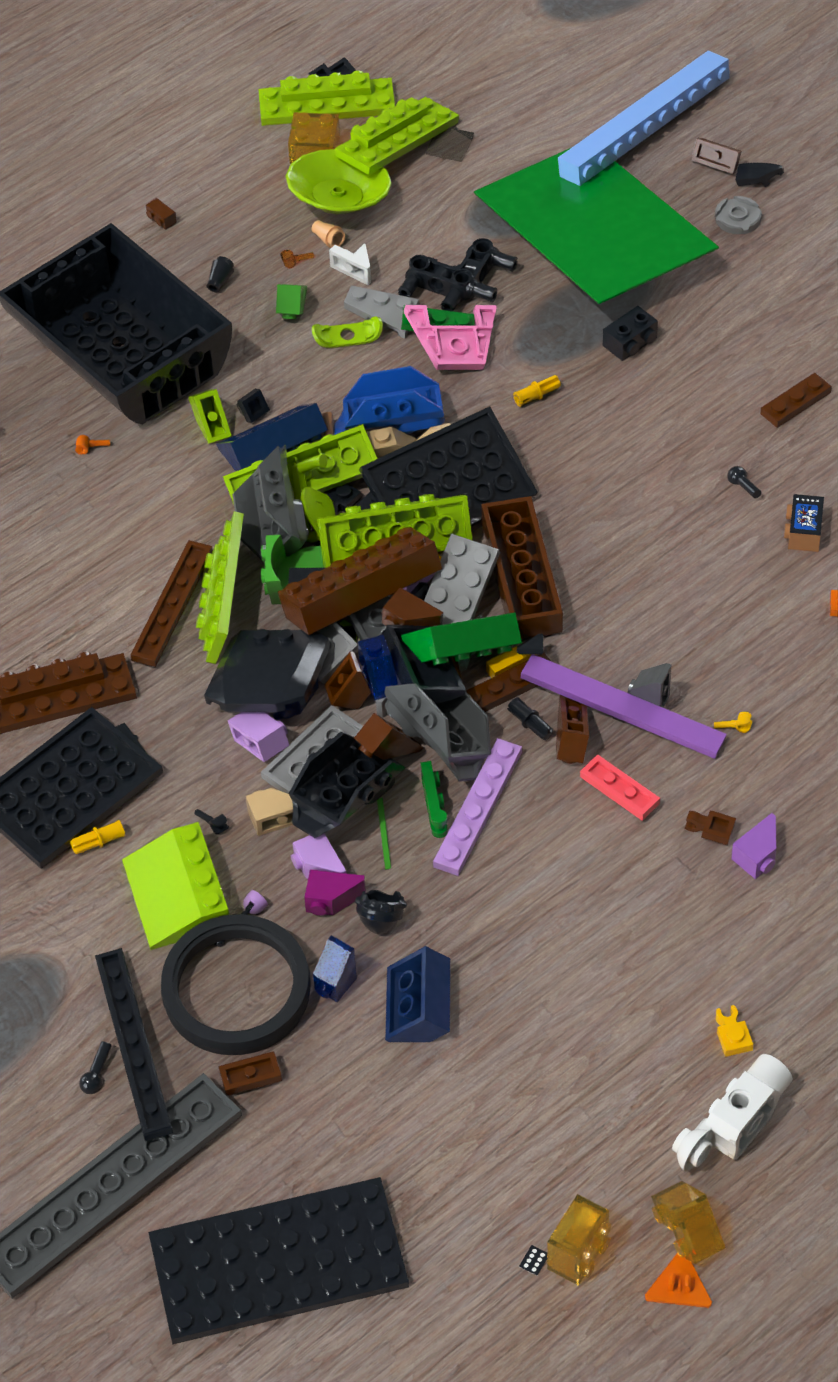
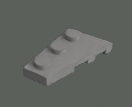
M352 285L344 300V309L366 320L374 316L380 317L384 329L388 330L391 328L397 331L398 336L404 339L409 330H401L404 305H419V299Z

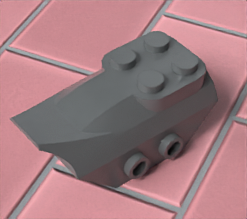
M286 445L282 448L277 446L259 464L256 471L232 494L235 512L244 514L240 540L261 560V546L266 545V535H281L286 557L296 553L309 537L302 502L295 499L289 479Z
M417 684L386 686L385 696L387 702L385 703L387 714L395 719L402 727L403 732L410 737H420L429 747L435 750L459 782L476 780L484 759L491 754L488 715L471 696L465 692V695L456 699L434 704Z

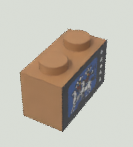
M793 495V504H787L786 519H790L791 524L785 523L784 538L789 539L788 549L819 552L824 497Z

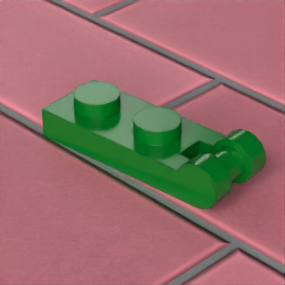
M431 761L420 762L421 780L431 833L436 838H443L448 833V827L446 824L447 814L444 810H441L444 809L443 794L437 793L436 787H440L438 771H433Z

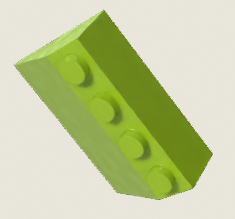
M199 822L174 828L122 859L150 950L176 943L187 931L204 921L229 915V910Z

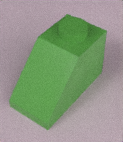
M277 284L276 313H281L282 318L296 319V314H303L307 285Z

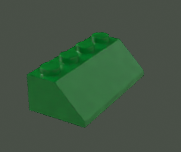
M515 612L428 627L401 635L402 641L421 662L433 661V665L448 663L449 657H454L455 661L470 659V654L472 653L476 654V658L492 654L491 650L494 649L497 650V654L513 651V645L522 643Z

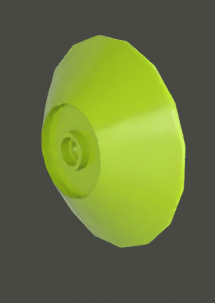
M335 149L318 150L302 155L290 164L285 176L289 190L299 200L331 214H347L374 206L388 195L392 184L389 173L384 167L368 175L336 157Z

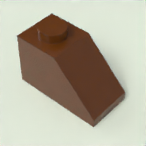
M401 587L382 608L381 623L385 626H439L443 622V612Z
M355 652L348 653L325 684L332 706L359 709L371 693Z

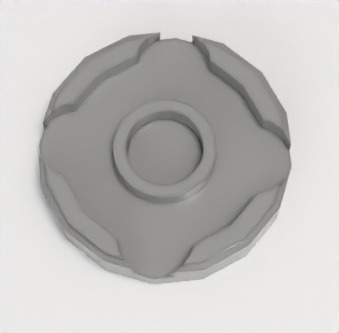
M734 196V199L730 200L726 198L717 205L715 210L716 224L720 229L728 233L747 234L754 231L761 222L762 212L759 209V205L747 197Z

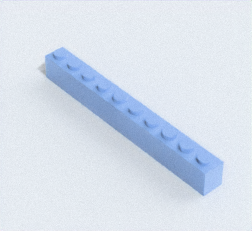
M711 51L702 54L559 156L560 177L579 186L584 184L730 78L729 59Z

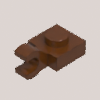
M711 810L708 816L696 811H689L685 829L691 832L702 831L701 838L728 846L736 818Z

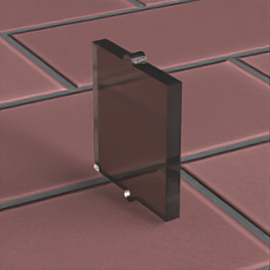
M457 127L448 128L432 138L426 150V155L440 157L442 160L449 159L462 162L474 137V132L459 130Z

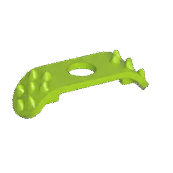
M377 316L359 323L323 326L317 323L312 326V335L315 341L325 348L367 344L380 337L383 323L382 319ZM345 330H351L354 333V337L350 340H345L340 335Z

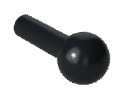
M734 466L728 471L727 478L730 483L740 485L753 498L760 497L761 490L747 478V472L743 467Z
M101 1041L90 1071L81 1076L79 1086L84 1093L95 1094L101 1089L102 1079L100 1074L111 1049V1044Z

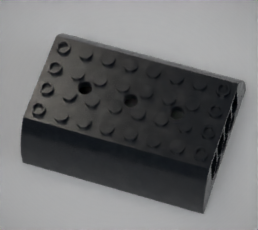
M112 223L0 291V303L8 314L127 418L142 425L218 376L230 348L232 323ZM88 318L95 319L93 321H85ZM116 344H125L121 347L114 346Z

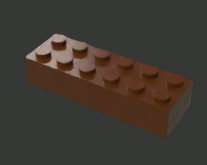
M532 497L481 504L482 527L487 546L497 548L500 551L493 570L504 613H516L521 639L531 638L537 634L550 635L562 633L563 611Z
M406 527L398 530L395 535L377 540L374 545L366 549L355 551L350 557L334 561L329 567L321 571L310 573L305 579L289 583L284 589L278 591V595L286 619L310 635L395 593L400 587L403 589L441 570L442 566L435 542L412 527Z

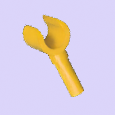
M740 712L737 720L714 722V729L732 727L736 728L739 732L746 733L751 728L753 722L751 720L752 715L749 712Z

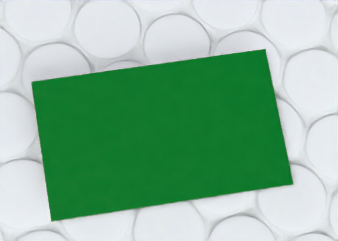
M569 149L474 191L476 196L598 304L719 249L718 245L616 161L581 186L560 177L558 157Z

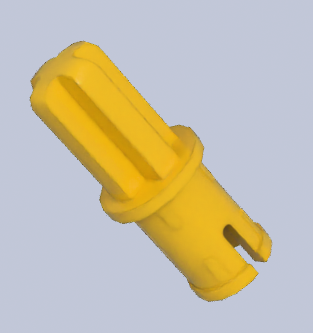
M556 375L538 383L533 381L526 388L513 392L514 400L519 407L535 399L541 400L544 394L558 389L561 386V382Z
M120 820L99 829L94 827L93 831L73 838L70 841L71 848L75 854L97 846L102 848L105 843L125 837V831Z

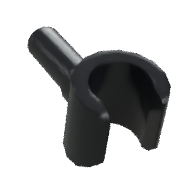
M199 809L195 810L194 814L206 821L215 834H220L229 829V826L226 824L228 820L223 814L213 818Z

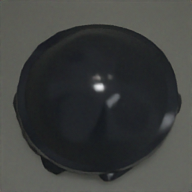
M370 890L367 893L363 891L355 899L357 904L356 912L362 923L375 934H382L391 930L402 919L404 908L407 907L404 897L401 896L399 891H395L393 895H388L379 890Z

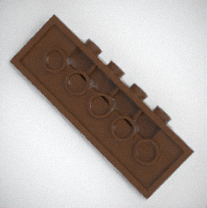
M82 652L75 659L66 661L59 658L48 666L32 665L25 672L17 674L14 672L3 673L0 676V734L86 712L91 707L99 709L137 699L124 653L99 659L97 653Z

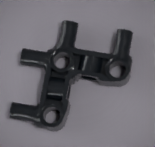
M486 238L475 240L466 251V257L462 263L457 266L438 262V259L425 255H415L409 260V268L405 274L406 279L399 287L398 294L411 297L416 288L420 287L444 295L446 297L441 303V309L446 311H454L460 301L474 297L493 303L497 297V288L483 284V280L494 266L513 272L516 269L518 258L499 252V249L493 246L491 240Z

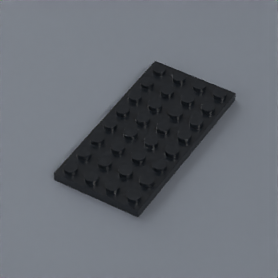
M381 1177L148 1232L172 1345L409 1288V1280Z

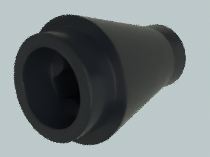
M217 257L212 262L206 287L212 292H219L224 283L234 273V263L226 257Z

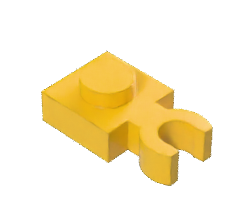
M731 1006V1016L729 1017L723 1016L720 1008L716 1009V1021L720 1025L717 1027V1035L725 1057L753 1051V1042L746 1022H737L738 1010L736 1006Z

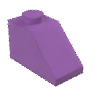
M771 813L733 843L732 860L754 879L762 873L767 874L775 865L776 816Z

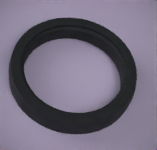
M244 914L212 918L187 931L170 950L161 975L162 1001L174 1028L193 1045L221 1055L255 1053L269 1048L285 1038L303 1017L309 1001L311 987L309 966L305 954L296 939L283 927L268 919ZM234 938L252 939L271 946L285 958L293 974L290 996L282 1009L274 1017L259 1026L247 1030L223 1031L200 1023L188 1013L179 997V984L185 967L197 953L211 944Z

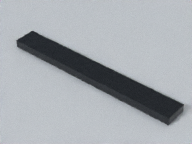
M119 948L95 955L144 1140L149 1141L173 1134L123 950Z

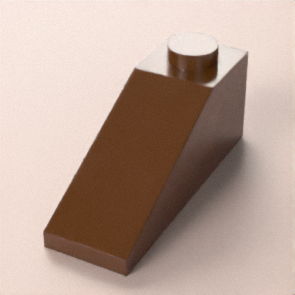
M560 695L556 758L569 764L575 762L583 763L589 739L587 706Z
M373 713L354 737L361 744L359 749L370 758L375 755L382 760L421 752L424 748L414 738L406 735L402 729L376 713Z

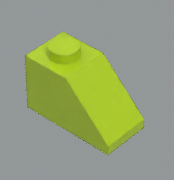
M211 389L188 397L195 419L208 444L232 436L217 389Z

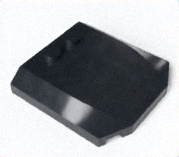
M290 629L240 630L230 639L204 694L206 704L211 705L214 702L219 704L221 710L226 712H280L286 710L287 704L299 701L300 706L305 705L330 650L329 638L317 631L308 635L302 630Z

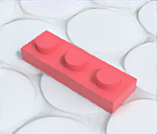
M598 754L580 771V777L642 821L660 804V797Z

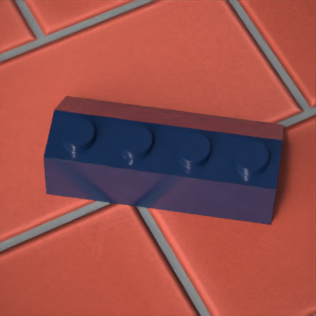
M317 403L302 404L216 445L232 468L237 471L251 466L256 461L264 460L277 446L282 448L286 445V451L290 452L297 449L303 441L308 440L311 443L322 438L321 433L328 429Z

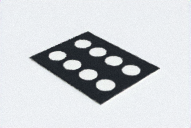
M531 1245L519 1267L538 1276L550 1254Z

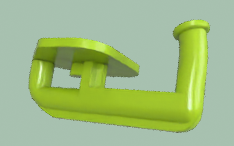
M319 454L295 464L289 470V479L294 497L300 500L303 505L305 523L309 531L307 542L310 543L320 541L317 518L335 516L334 505L330 497L325 493L307 487L305 472L318 467L324 469L327 466L328 460L325 454ZM310 523H311V525L313 526V528L315 529V530L312 531V532H311Z

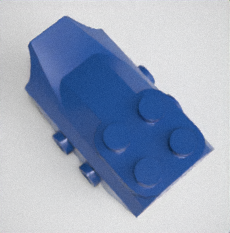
M412 366L362 374L343 399V411L339 419L334 423L335 435L362 424L365 430L393 427L406 434L441 425L444 423L445 418L439 383Z

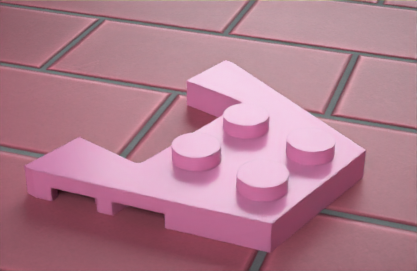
M405 305L404 314L436 370L484 369L497 309L496 305H475L473 312L476 326H432L429 321L427 305Z

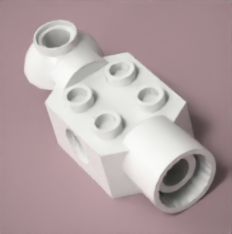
M760 1055L747 1072L745 1071L739 1079L734 1078L729 1083L725 1096L721 1100L717 1098L709 1109L710 1115L708 1118L703 1119L695 1130L691 1131L685 1128L678 1135L672 1150L677 1153L678 1163L684 1172H688L694 1166L699 1167L709 1155L712 1146L733 1160H737L771 1119L780 1096L793 1080L790 1071L781 1061L771 1055Z

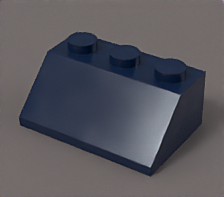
M424 946L388 966L385 1040L388 1042H432L449 1033L450 958Z

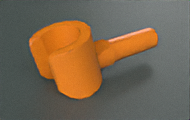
M80 435L76 440L75 452L86 454L89 447L110 446V440H90L88 436Z

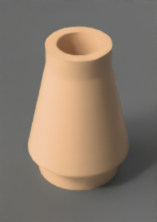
M317 220L312 225V232L329 248H332L334 245L340 247L343 244L345 233L340 226L324 223L320 220Z

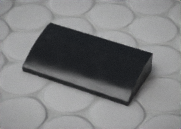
M387 625L382 643L401 685L417 684L434 704L450 701L465 695L466 689L450 657L448 658V663L433 665V661L421 662L402 641L401 635L433 626Z

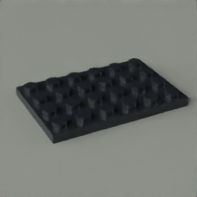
M490 406L365 464L359 469L376 502H385L386 506L395 505L394 500L401 498H410V502L419 501V496L434 494V498L439 499L467 495L471 526L482 522L481 504L529 496L534 497L538 493Z
M91 707L0 777V833L42 869L71 846L70 841L73 838L88 833L163 773V768Z

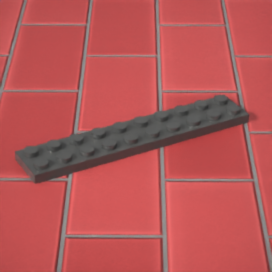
M204 1073L165 1103L173 1134L145 1141L139 1123L0 1232V1287L13 1299L242 1116L241 1109Z

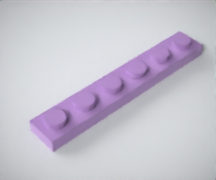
M497 738L491 749V754L487 757L433 860L434 868L459 876L522 754V746Z

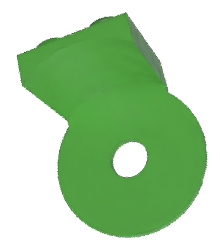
M266 535V545L261 546L262 561H264L265 568H261V581L264 584L265 595L270 596L271 604H281L278 591L288 585L289 568H324L321 546L306 547L298 550L290 557H286L281 535Z

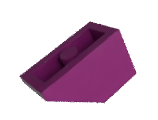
M310 870L304 896L306 912L321 916L335 915L354 903L356 897L360 896L363 891L366 893L365 875Z

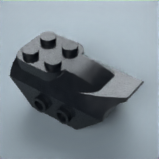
M340 732L334 738L328 739L324 746L316 753L313 752L309 755L288 794L293 803L292 824L313 838H317L330 829L341 825L361 806L376 802L393 787L395 777L406 767L391 758L382 760L375 755L372 758L368 757L359 749L361 744L354 739V736Z

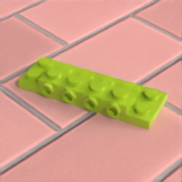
M354 71L352 74L346 75L335 72L330 74V76L323 77L312 74L307 78L299 79L289 76L285 80H280V87L258 89L262 126L379 116L385 108L391 109L395 107L392 78L370 79L369 73H363L362 71Z
M412 97L407 100L401 99L395 107L391 109L385 108L381 115L369 117L362 126L355 125L350 133L351 139L335 148V156L370 175L459 122V115L427 97L420 100Z
M363 424L336 435H326L317 442L311 444L304 443L297 449L286 452L288 475L293 465L319 454L326 455L328 463L324 469L318 467L305 472L307 487L320 492H325L363 478L359 471L360 467L377 459ZM263 460L256 461L247 468L223 476L232 502V494L256 471Z
M434 494L419 496V501L410 502V498H401L394 500L395 505L386 506L385 502H376L370 504V509L361 510V506L346 507V512L339 513L340 515L317 518L324 568L329 567L334 561L352 556L357 550L366 549L374 545L379 539L395 535L398 530L406 527H412L434 541L437 552L445 550L451 534L472 540L467 495L439 499L434 498Z
M235 511L231 520H226L223 529V535L225 536L219 537L218 544H215L212 554L207 553L204 568H208V571L204 573L201 587L205 588V591L201 594L199 608L203 609L198 614L196 628H199L198 639L205 640L203 651H207L206 662L216 664L228 635L244 516L243 513Z

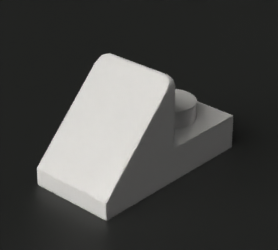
M363 244L354 254L337 245H334L329 250L330 267L366 285L371 283L370 263L366 244Z

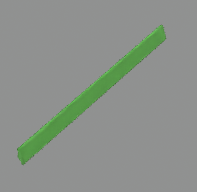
M379 798L377 805L385 870L391 869L384 804L383 798Z

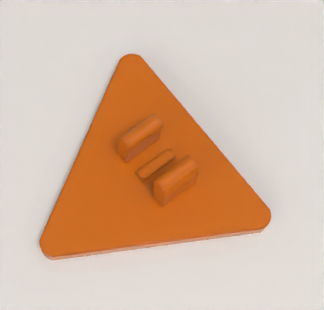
M685 1250L678 1251L645 1294V1300L649 1302L709 1308L712 1305V1301Z

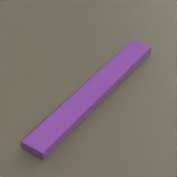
M534 654L530 656L521 672V678L714 759L717 757L726 739V734Z

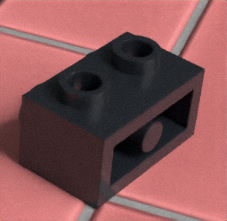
M636 306L603 329L602 346L623 361L629 356L635 355L639 349L652 343L657 338L658 320L641 307Z

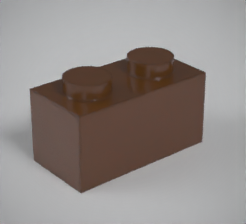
M158 198L146 204L148 218L154 220L165 230L177 223L175 211Z

